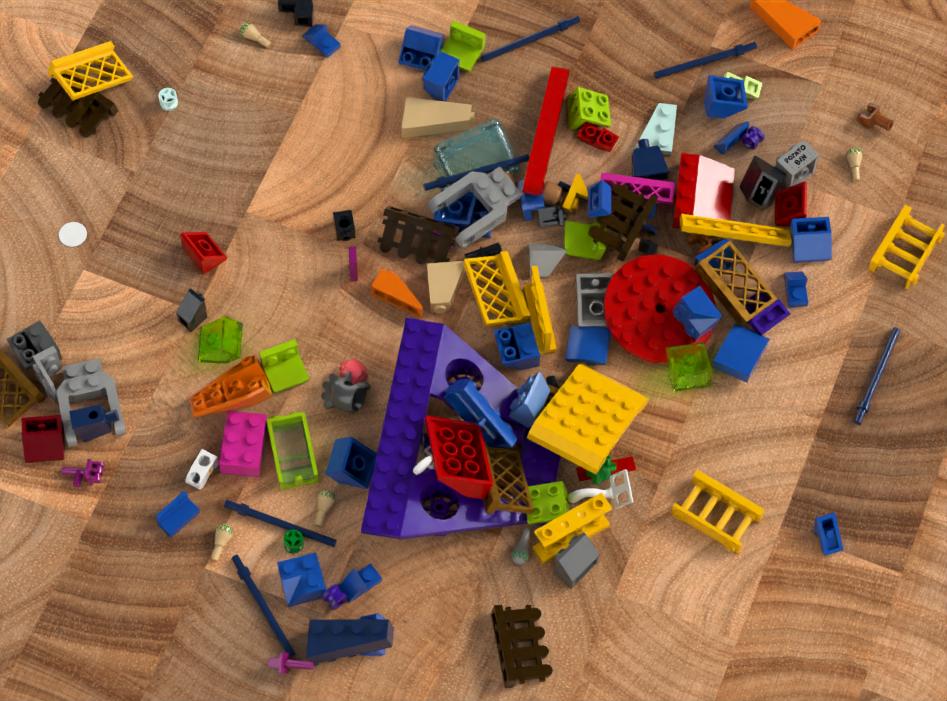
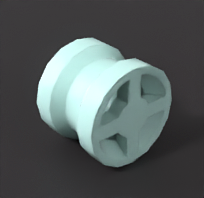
M164 88L159 92L160 107L165 111L174 110L178 105L176 91L172 88Z

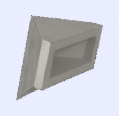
M548 243L528 244L530 278L531 266L535 265L538 267L540 278H549V275L567 250Z

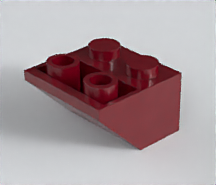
M61 415L21 418L25 463L65 460L64 426Z

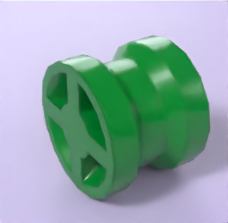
M295 529L285 533L283 540L286 551L292 554L299 553L304 547L302 533Z

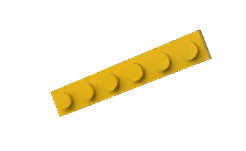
M681 214L680 217L681 231L687 233L790 247L792 242L790 229Z

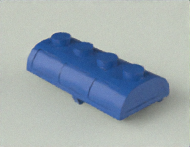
M458 380L445 390L446 395L444 398L463 421L474 422L477 426H481L483 439L488 447L507 448L512 447L516 443L517 437L513 434L511 426L504 423L500 418V413L489 405L488 398L480 394L472 380Z

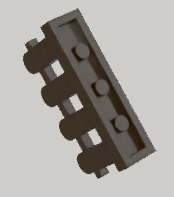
M61 74L63 78L71 79L70 75ZM73 77L72 81L83 84V81H81L77 77ZM55 78L50 80L52 84L44 93L40 92L38 94L40 97L38 104L42 109L48 108L51 104L53 106L52 114L55 118H61L65 114L68 116L65 120L68 127L74 128L77 124L81 125L79 132L82 137H89L91 134L95 135L97 133V126L103 119L107 121L109 118L107 114L110 113L114 116L118 112L115 103L99 92L84 96V98L75 99L79 104L70 112L68 109L75 100L70 98ZM71 86L74 93L81 91L80 88ZM63 90L65 94L57 103L54 100ZM89 110H92L93 113L90 115V117L86 121H83L82 118L86 115V113Z
M615 184L611 192L617 198L615 200L611 198V214L596 217V221L601 226L600 228L598 226H591L588 235L593 238L594 243L599 241L610 247L609 251L614 253L616 250L619 252L616 259L623 262L658 197L651 194L648 200L644 198L645 195L643 193L638 195L627 189L628 185L626 184L623 186ZM620 200H623L634 207L631 209L628 206L620 203ZM613 213L625 219V223L613 217ZM630 222L635 224L634 227L629 226ZM605 227L618 233V236L616 237L613 234L605 231ZM622 236L625 237V238H627V240H626V241L622 240V239H621Z
M388 206L385 208L383 216L388 218L383 219L382 224H385L382 237H378L377 241L381 243L380 250L383 253H388L392 247L398 248V256L400 258L408 257L410 252L415 253V260L419 264L425 263L427 258L434 259L433 263L450 262V258H447L450 245L455 244V240H452V237L458 235L460 227L396 207ZM399 220L405 222V225L400 224ZM397 228L403 230L400 243L394 241ZM434 232H439L441 235H436ZM415 234L421 236L418 248L411 247ZM432 240L439 241L436 254L429 252Z
M494 605L491 611L505 688H513L516 681H519V684H525V680L539 679L540 682H545V678L550 677L553 672L550 665L542 664V659L547 657L549 649L544 645L538 644V640L544 637L545 630L540 626L535 627L534 621L540 619L541 611L538 608H531V605H526L525 609L511 610L510 606L506 607L505 611H503L502 605ZM528 622V628L515 629L514 623ZM532 641V646L519 648L518 642ZM535 660L536 665L522 666V661Z

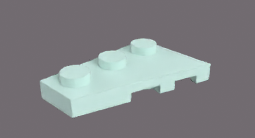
M659 103L639 139H648L650 147L659 146L663 155L672 154L677 105Z

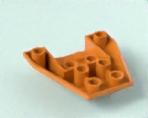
M256 354L244 357L241 362L234 365L201 390L195 392L189 399L192 414L195 418L255 406L272 397V392L267 376Z

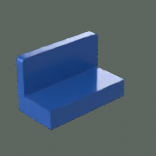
M520 180L518 183V188L521 192L524 180ZM542 190L541 196L523 193L520 198L525 221L533 220L532 211L545 208Z
M184 490L156 515L157 524L172 538L200 513V509L188 498V493Z

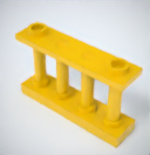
M905 205L872 257L868 269L875 273L878 267H884L907 279L905 289L908 290L911 284L915 285L920 277L918 273L936 243H941L943 240L945 225L941 224L938 231L913 219L910 215L912 208ZM910 225L933 237L928 245L904 233L902 227ZM900 238L925 252L921 259L896 247L893 243L894 240H899ZM886 253H893L916 265V267L910 273L887 261L885 255Z
M697 469L692 479L694 488L682 506L676 503L673 504L671 514L677 520L685 521L720 542L727 550L735 551L739 554L743 544L739 541L752 521L757 523L761 521L765 509ZM705 491L711 495V498L699 516H696L688 511L699 493ZM722 501L727 504L728 508L716 526H713L706 522L705 519L716 503ZM739 511L744 514L745 518L731 537L723 532L722 529L733 513Z
M601 492L535 530L534 533L540 542L534 545L532 550L543 565L553 560L562 548L566 549L570 545V540L575 535L579 536L584 532L588 538H591L610 527V523L604 514L612 510L611 505Z

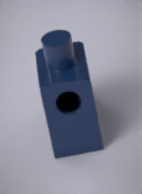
M648 139L639 140V148L634 149L632 153V177L653 180L667 179L669 170L660 147H650Z
M101 405L69 411L72 429L83 442L110 433L112 431L111 423L120 420L116 409L106 412Z

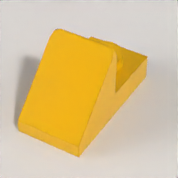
M576 173L563 204V209L571 214L579 205V197L588 200V190L583 178L578 173Z

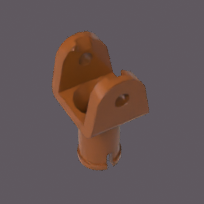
M873 103L867 105V111L871 113L870 117L864 114H860L857 117L858 122L868 129H871L873 125H878L890 131L894 124L893 120L882 116L880 106Z
M695 233L689 237L687 242L689 245L699 243L702 246L698 251L697 255H699L724 238Z

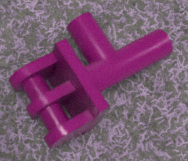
M88 459L86 468L62 467V474L75 475L74 487L81 486L83 476L90 485H93V483H101L100 476L103 475L102 468L105 467V464Z
M290 652L280 653L279 657H272L267 661L270 668H278V674L288 673V668L313 669V662L303 661L302 659L290 660Z

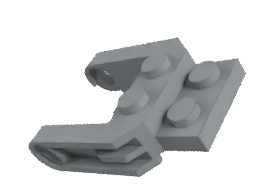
M498 167L488 175L472 171L433 197L427 204V207L434 214V212L439 211L443 207H448L472 190L476 198L489 212L487 215L463 230L456 237L455 240L461 248L469 246L506 220L507 207L523 195L501 167Z
M100 358L62 366L64 381L56 392L68 447L78 445L76 432L72 429L70 419V402L102 397L105 394L108 396L111 411L116 409L119 414L120 420L113 422L116 436L125 435L126 430L113 377L102 371Z

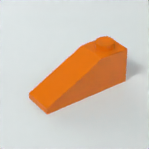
M382 268L371 285V295L422 318L423 306L395 272Z

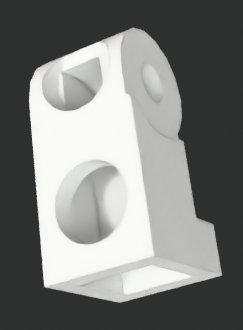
M202 449L191 466L185 482L199 490L202 489L212 471L219 465L218 457Z

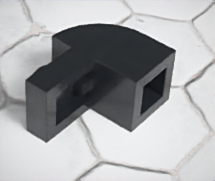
M278 0L279 12L294 13V23L296 26L313 27L314 10L312 0Z

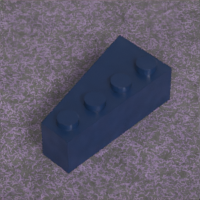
M389 619L310 620L306 659L313 662V666H316L321 662H332L346 656L349 658L363 652L370 653L391 648L393 646L394 627Z

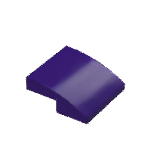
M756 293L748 298V300L755 301ZM759 293L760 302L767 303L770 300L766 294ZM778 299L747 323L762 336L791 313ZM746 303L745 309L750 315L755 311V305Z

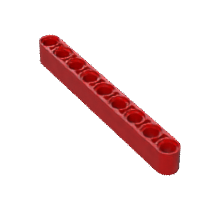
M551 67L522 193L541 196L570 69Z

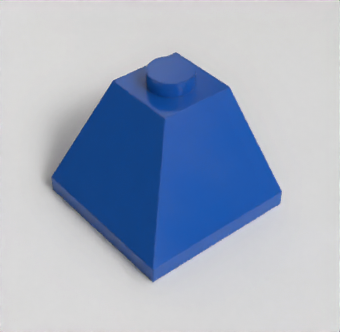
M709 75L704 101L706 117L725 119L747 109L748 103L744 81Z

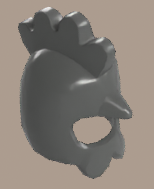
M347 372L344 377L340 378L335 374H330L329 382L322 384V387L326 390L321 395L322 399L326 400L324 407L331 409L335 406L346 412H357L363 406L367 390L371 388V385L366 382H359L353 385L351 382V372Z

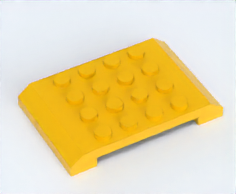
M578 364L535 420L527 439L597 474L605 463L606 457L637 414L640 415L648 404L649 398L584 364Z

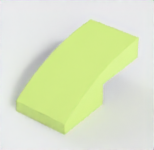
M730 72L724 75L726 78L744 81L746 98H759L762 87L761 82L748 76L743 79Z

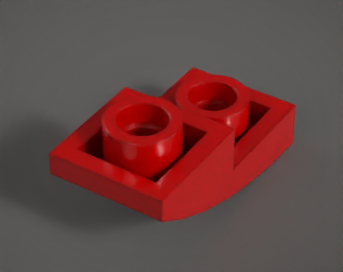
M585 122L576 138L595 148L611 152L619 136L606 128L600 130L589 122Z

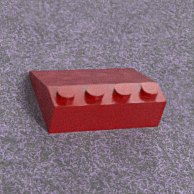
M681 153L673 228L681 229V214L730 221L735 169L701 155Z
M425 416L437 480L466 497L485 499L494 483L481 426H477L474 422Z

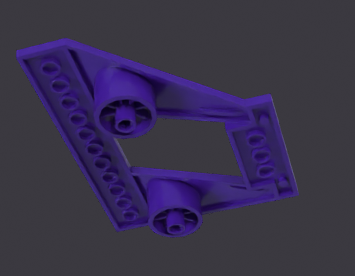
M412 318L405 319L361 533L403 540L528 524L526 513L495 510L493 514L486 513L482 499L466 497L437 480L436 471L426 468L422 473L414 474L413 469L417 465L430 396L444 401L451 410H454L444 398L446 395L445 390L453 384L449 382L453 377L456 381L462 379L471 380L467 377L468 375L474 377L472 381L474 383L479 381L482 386L476 389L480 394L488 398L489 405L500 413V418L504 422L523 426L526 429L520 458L528 486L553 483L557 480L561 456L527 439L532 426L527 428L509 417L512 410L510 405L519 395L517 393L518 388L445 324ZM515 484V489L521 493L522 489ZM441 497L440 500H434L433 498ZM443 497L448 498L451 501L447 503L443 500ZM500 497L501 503L509 504L505 499ZM520 499L517 501L520 505L526 506ZM430 500V506L423 505L426 501ZM456 504L458 511L450 510L449 507ZM447 515H454L452 518H447ZM549 522L538 523V524H535V525L544 526L545 524H547V523H549Z

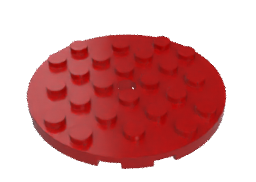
M645 255L627 262L613 275L604 294V318L612 337L629 354L632 353L641 358L642 361L653 364L678 363L695 355L706 344L713 330L695 341L693 337L686 333L684 325L675 318L673 309L683 296L698 286L702 288L716 307L713 293L701 279L700 275L686 262L666 255ZM655 306H664V313H658Z

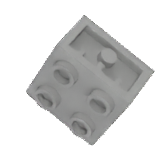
M52 346L34 355V364L32 366L36 372L37 380L44 386L43 389L47 397H52L54 402H57V393L48 375L56 374L62 367L55 347Z

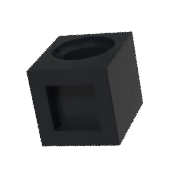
M352 210L333 212L337 241H349L356 238Z

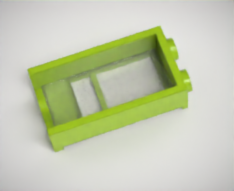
M292 412L285 416L275 415L270 419H266L280 490L319 483L305 412Z

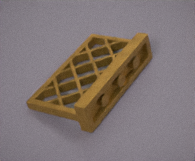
M728 241L707 258L701 260L693 268L741 327L777 300L731 241ZM726 248H729L733 253V259L723 257ZM711 259L719 260V269L712 268L708 261ZM723 261L732 263V271L722 270ZM736 263L744 266V273L735 272ZM722 274L731 275V284L724 283L721 279ZM735 276L744 277L743 286L734 284ZM748 278L756 281V288L747 287ZM734 288L743 290V298H737L733 294ZM747 291L756 292L755 301L746 299ZM759 293L766 294L770 300L767 303L760 302ZM746 303L755 305V311L751 315L745 309Z
M0 349V370L5 371L4 379H0V383H4L3 392H0V396H2L0 418L9 427L37 402L41 403L46 398ZM8 383L17 384L16 392H7ZM6 396H16L15 405H5ZM20 396H28L31 399L25 405H19ZM5 409H14V415L7 420L4 417Z
M484 441L494 483L486 498L482 499L485 512L493 514L495 510L532 514L534 508L519 451L488 447L486 441ZM489 454H493L498 459L495 461ZM506 456L514 457L515 462H511ZM502 461L508 468L505 469L499 462ZM493 467H495L502 474L498 475L497 473H495L493 471ZM512 469L518 474L519 477H515L509 471ZM505 475L512 483L509 484L502 477ZM497 482L500 483L502 486L505 487V489H504V490L500 489V488L496 485V483H497ZM515 484L522 489L521 493L513 487ZM509 490L516 498L513 499L506 492ZM500 497L505 499L509 504L501 503ZM520 499L526 506L520 505L517 501Z

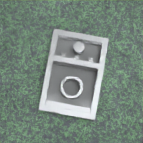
M614 273L576 274L578 327H607L604 318L603 300L606 288Z

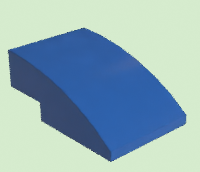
M468 192L448 207H443L435 212L434 219L460 227L459 232H462L489 212L473 192ZM493 229L482 237L491 238Z
M735 324L718 351L712 368L748 383L770 339Z

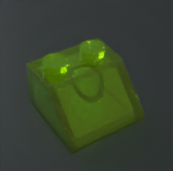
M224 316L202 326L200 329L198 362L230 363L239 359L241 355L243 323Z
M704 342L666 348L668 373L673 392L711 387L713 371Z

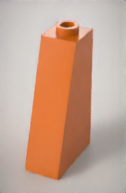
M751 0L750 9L792 50L820 30L821 20L787 0Z

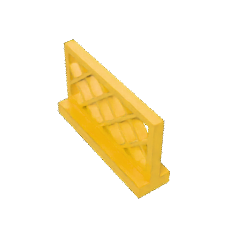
M111 41L52 60L47 71L51 78L55 77L72 100L133 79L132 74L113 51L115 46ZM112 58V60L115 62V65L105 62V60ZM91 64H97V65H100L101 68H100V70H99V69L90 67V65H91ZM103 67L112 69L113 73L102 71ZM76 69L85 70V71H86V74L84 75V74L75 72V70H76ZM88 71L98 74V79L87 76ZM115 71L121 72V73H123L125 76H124V77L117 76V75H115ZM61 74L70 75L71 79L63 78ZM104 76L110 78L111 81H102L100 80V77ZM73 77L83 79V84L72 81ZM89 81L95 83L96 86L90 87L85 85V83ZM71 86L80 88L81 91L74 93Z
M508 251L500 252L497 256L464 259L463 264L484 326L517 323V325L525 324L530 317V313ZM489 262H495L497 267L496 271L488 267L486 264ZM470 264L479 266L481 268L480 271L476 272L471 269ZM482 270L492 274L490 280L480 274ZM494 276L502 281L503 285L501 287L492 282ZM477 278L487 284L484 289L476 284ZM488 286L498 291L495 296L486 291ZM499 293L507 296V303L497 298ZM482 295L492 300L490 305L482 301ZM494 302L504 307L501 312L491 307ZM507 309L512 312L514 317L509 318L504 315V310ZM490 311L498 316L497 319L489 320L487 312Z
M537 265L531 266L530 284L523 287L527 308L530 313V322L540 355L554 353L557 351L543 284L540 281Z

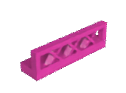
M601 172L600 181L606 182L611 189L615 184L622 186L626 184L628 185L627 189L638 195L641 193L649 194L644 197L648 200L651 194L658 197L656 203L670 205L673 203L675 182Z

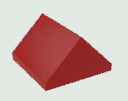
M806 181L778 191L775 197L776 226L790 227L792 219L806 218Z
M207 232L181 233L182 248L203 274L227 260V256Z

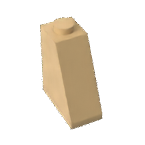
M463 261L427 263L431 312L444 313L445 311H450L465 273Z

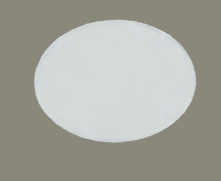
M78 222L67 223L59 231L60 241L70 247L82 244L87 237L86 228Z

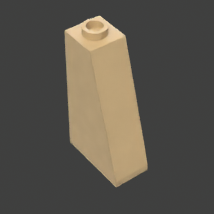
M406 97L401 136L402 138L469 130L470 123H474L475 112H472L471 104Z

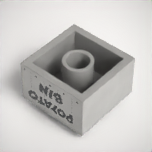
M805 140L799 144L795 143L789 152L781 154L776 159V168L787 174L781 185L782 189L804 182L815 173L819 154Z

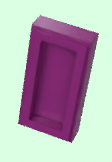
M356 246L349 247L351 281H358Z

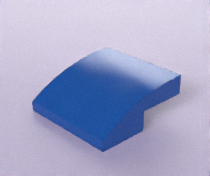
M571 325L565 357L566 361L586 362L587 365H606L611 337L609 330L596 326L578 327V325Z

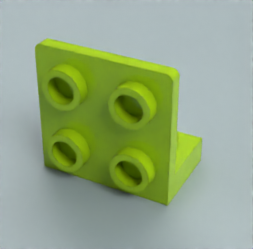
M453 20L450 25V36L441 52L458 58L459 69L470 72L485 47L486 34Z
M577 87L566 97L569 129L576 130L584 122L607 128L611 126L607 95Z
M566 221L564 225V249L567 252L565 255L600 260L606 250V245L599 241L594 243L593 238L588 235V231L591 226H598L600 228L601 224L597 221L596 223L593 222V224Z
M296 339L259 352L261 365L273 393H279L310 380L299 355Z
M563 481L528 486L534 508L532 514H527L529 525L550 522L569 511L567 489Z

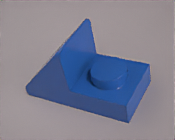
M315 24L302 35L304 39L327 58L341 47V43L328 33L326 24Z
M803 271L784 272L788 306H808L806 275Z
M835 512L815 517L813 531L819 536L822 554L826 556L842 551L843 545Z
M370 563L358 572L353 569L338 587L342 593L348 596L347 600L351 603L382 582V577Z

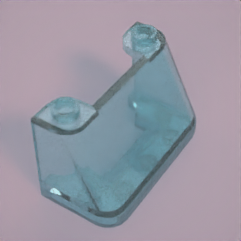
M497 118L442 141L434 148V166L440 176H445V178L516 157L504 128ZM520 164L502 170L504 172L510 171L513 174L519 169Z

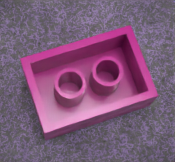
M227 411L219 462L221 474L260 477L267 433L266 414Z

